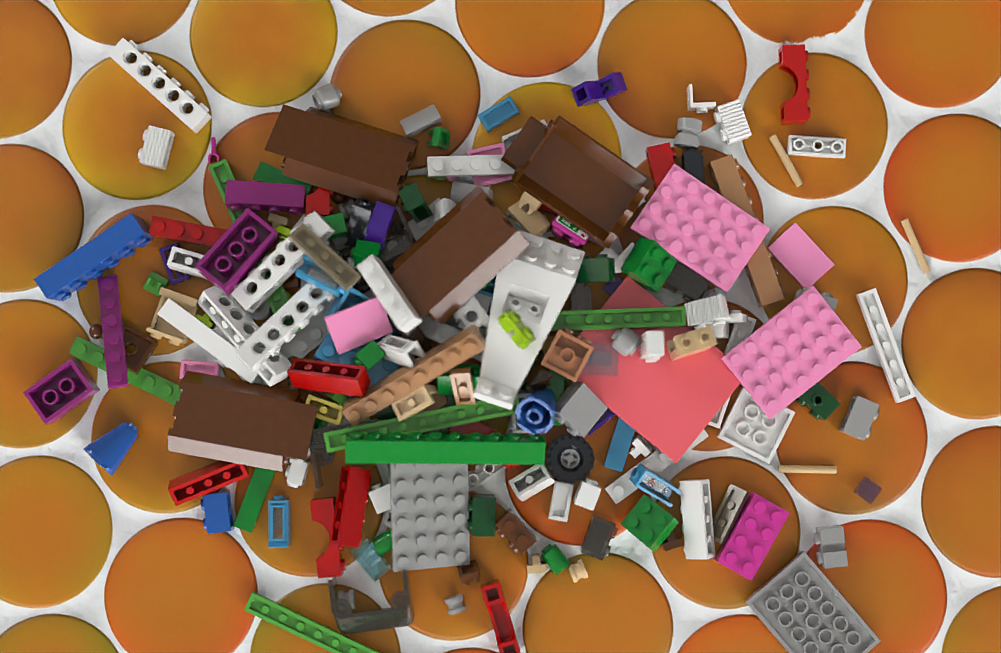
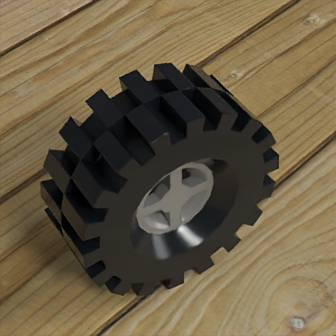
M561 435L548 446L546 465L550 473L559 481L565 483L582 481L591 473L590 471L594 466L595 456L593 449L585 439L578 435Z

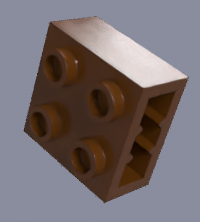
M510 508L495 522L496 532L502 538L507 537L509 546L515 553L519 551L523 554L537 541L536 536Z

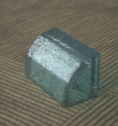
M365 538L360 543L359 548H354L349 552L374 582L392 567L383 556L378 554L368 538Z

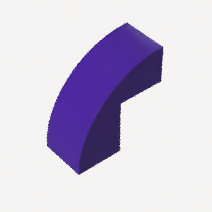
M621 72L611 73L598 81H585L571 89L577 107L597 103L628 90Z
M377 201L364 241L381 243L382 257L387 245V234L395 219V207Z

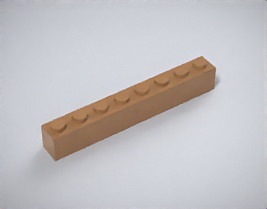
M731 154L711 161L707 166L717 193L759 221L756 212H753L751 208L752 199L749 194H746L744 188L746 187L743 176L739 175L737 159L733 158ZM765 238L744 267L759 307L784 299L783 295H785L784 287L782 284H779L777 279L779 276L777 268L772 266L770 260L772 259L770 249L765 246Z
M473 324L426 352L425 357H418L413 360V368L403 366L369 386L364 397L353 396L344 402L341 412L352 426L357 425L484 350V336L476 325Z

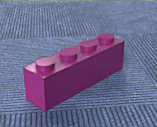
M227 180L225 204L232 211H241V209L246 210L248 208L254 213L269 211L272 214L288 212L290 215H299L305 212V185Z

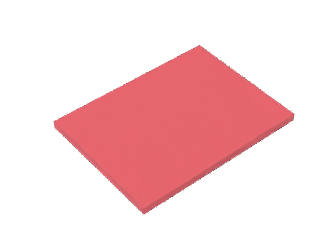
M627 276L601 309L666 306ZM687 323L685 327L631 329L640 337L646 331H664L665 355L660 360H657V362H645V359H641L640 346L632 356L630 354L623 356L612 347L614 340L611 337L617 329L583 330L577 338L584 337L592 341L591 346L594 349L577 381L583 382L609 410L674 463L680 460L740 384L722 361L721 357L725 354L715 346L699 353L671 360L666 342L673 340L674 336L693 331L694 329L688 327Z

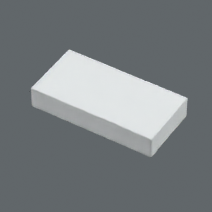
M555 480L548 519L567 522L574 487L573 483Z

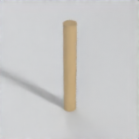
M776 134L771 136L769 139L796 187L801 186L804 183Z
M909 219L901 221L923 274L930 272L931 270Z
M778 465V473L836 474L837 467Z

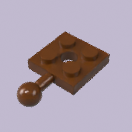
M94 324L90 327L89 334L92 338L103 339L102 325ZM124 324L125 349L130 345L136 347L133 353L126 352L127 370L138 375L158 346V341Z

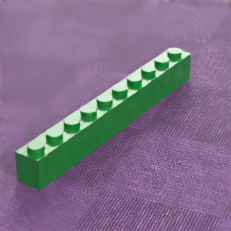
M359 431L346 433L345 463L544 465L546 442L544 436L538 433L521 435L519 433H510L509 435L490 433V435H482L477 432L470 433V435H464L459 432L442 434L440 432H432L430 434L391 432L390 434H382L375 431L370 434H362Z

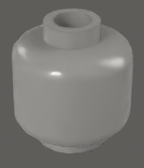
M329 83L316 88L312 98L317 109L328 111L340 105L342 94L338 87L335 88L334 85Z
M624 327L622 330L617 329L611 337L614 340L612 347L623 356L629 354L632 356L641 344L639 342L640 336L628 327Z

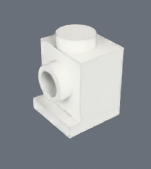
M290 458L289 462L292 464L291 466L288 465L286 469V482L288 486L298 488V486L304 485L311 462H300Z

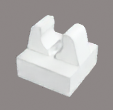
M639 434L632 442L634 447L631 449L630 454L634 458L641 453L646 457L651 453L653 447Z

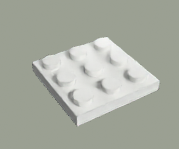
M742 386L717 438L770 464L795 412L785 407L773 418L768 419Z

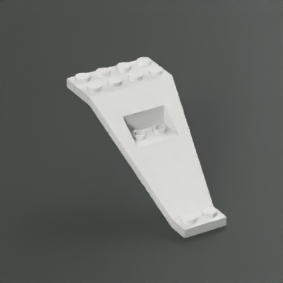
M523 231L520 232L530 245L496 275L480 376L473 395L475 398L510 410L512 409L516 394L575 284L585 254L584 251ZM509 309L516 311L520 315L522 323L533 331L536 338L524 350L521 347L518 348L510 338L515 333L514 330L507 334L499 325L498 318Z

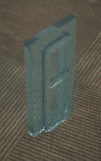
M591 344L594 349L580 374L618 376V351L612 347V344Z

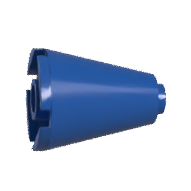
M541 388L518 404L515 415L518 425L524 431L530 434H543L552 427L555 420V394L551 389Z
M124 422L87 445L84 450L100 466L104 467L105 471L113 475L139 436L136 433L139 429L131 422L128 424Z

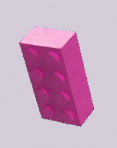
M751 492L725 544H721L714 559L752 581L786 521L789 512Z

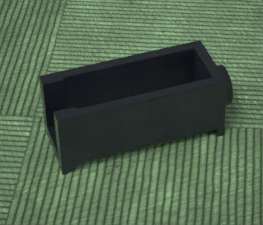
M687 148L681 154L682 169L705 184L703 155H701L703 150Z
M360 197L354 202L346 236L348 239L344 243L345 246L356 247L357 240L364 241L367 227L376 205L375 202L368 198Z

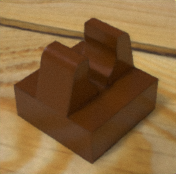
M673 531L666 538L667 542L661 544L663 551L684 546L682 538L675 539Z
M476 560L470 561L469 565L457 566L461 582L465 583V585H470L469 581L476 579V582L480 581Z

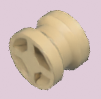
M581 559L577 563H570L567 566L574 583L578 582L580 578H588Z

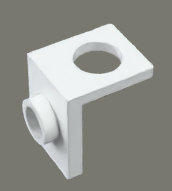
M692 84L688 85V111L706 113L707 110H713L716 107V102L693 103Z

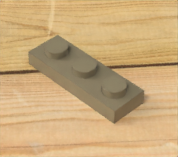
M730 484L713 519L714 541L722 545L725 544L750 493Z

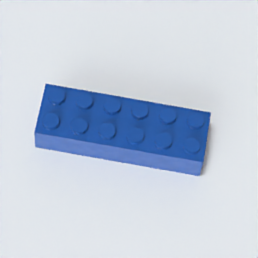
M130 213L34 278V281L47 299L65 301L72 296L71 293L85 288L88 285L87 282L101 277L108 268L112 269L119 265L121 259L131 257L135 254L137 248L150 244L154 236L149 235V228L141 217Z

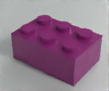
M71 358L23 393L45 424H53L99 392L100 389L81 361Z

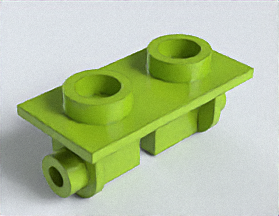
M509 309L498 318L499 325L507 334L514 330L515 333L510 338L518 348L521 347L524 350L530 343L536 340L533 331L522 323L521 317L516 311Z

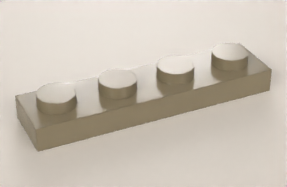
M304 223L289 235V240L346 292L361 279V275Z

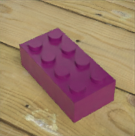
M247 208L195 267L200 274L229 296L234 291L235 286L244 280L249 272L280 239L279 234Z

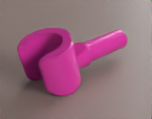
M212 137V150L208 156V162L211 164L212 156L214 155L217 157V162L221 161V156L217 154L216 138Z

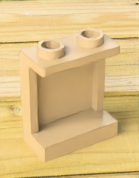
M161 287L159 295L162 296L151 326L147 327L146 331L151 332V337L160 340L162 337L168 338V343L177 346L180 343L187 344L189 337L157 313L170 298L195 317L200 308L197 303L198 300Z
M710 325L674 336L673 340L666 342L672 361L708 350L717 344Z
M423 385L391 405L399 421H404L414 414L439 409L448 404V400L445 395L438 394V386Z

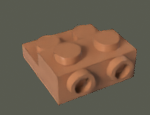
M564 327L563 330L558 329L541 364L576 382L594 347L591 346L592 341L584 337L578 339L573 336L575 332Z

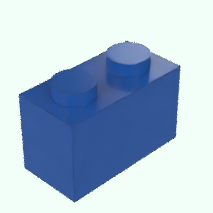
M230 491L203 495L201 509L205 511L203 526L207 530V534L235 529L233 526L234 520Z

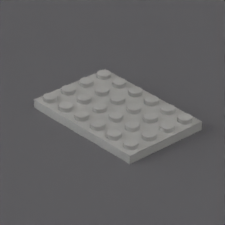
M389 464L392 570L397 572L469 565L470 540L469 531H467V519H469L468 464Z
M804 551L800 552L745 600L747 605L788 653H868L881 641Z

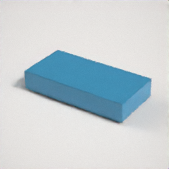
M509 96L477 116L488 133L520 112Z

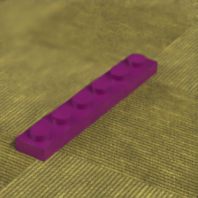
M117 275L97 277L108 388L129 386Z

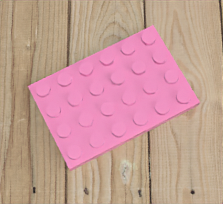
M673 164L630 227L644 238L655 240L676 260L725 293L729 291L770 230L766 225L676 164Z
M811 286L721 357V359L767 418L771 419L862 346L816 288Z

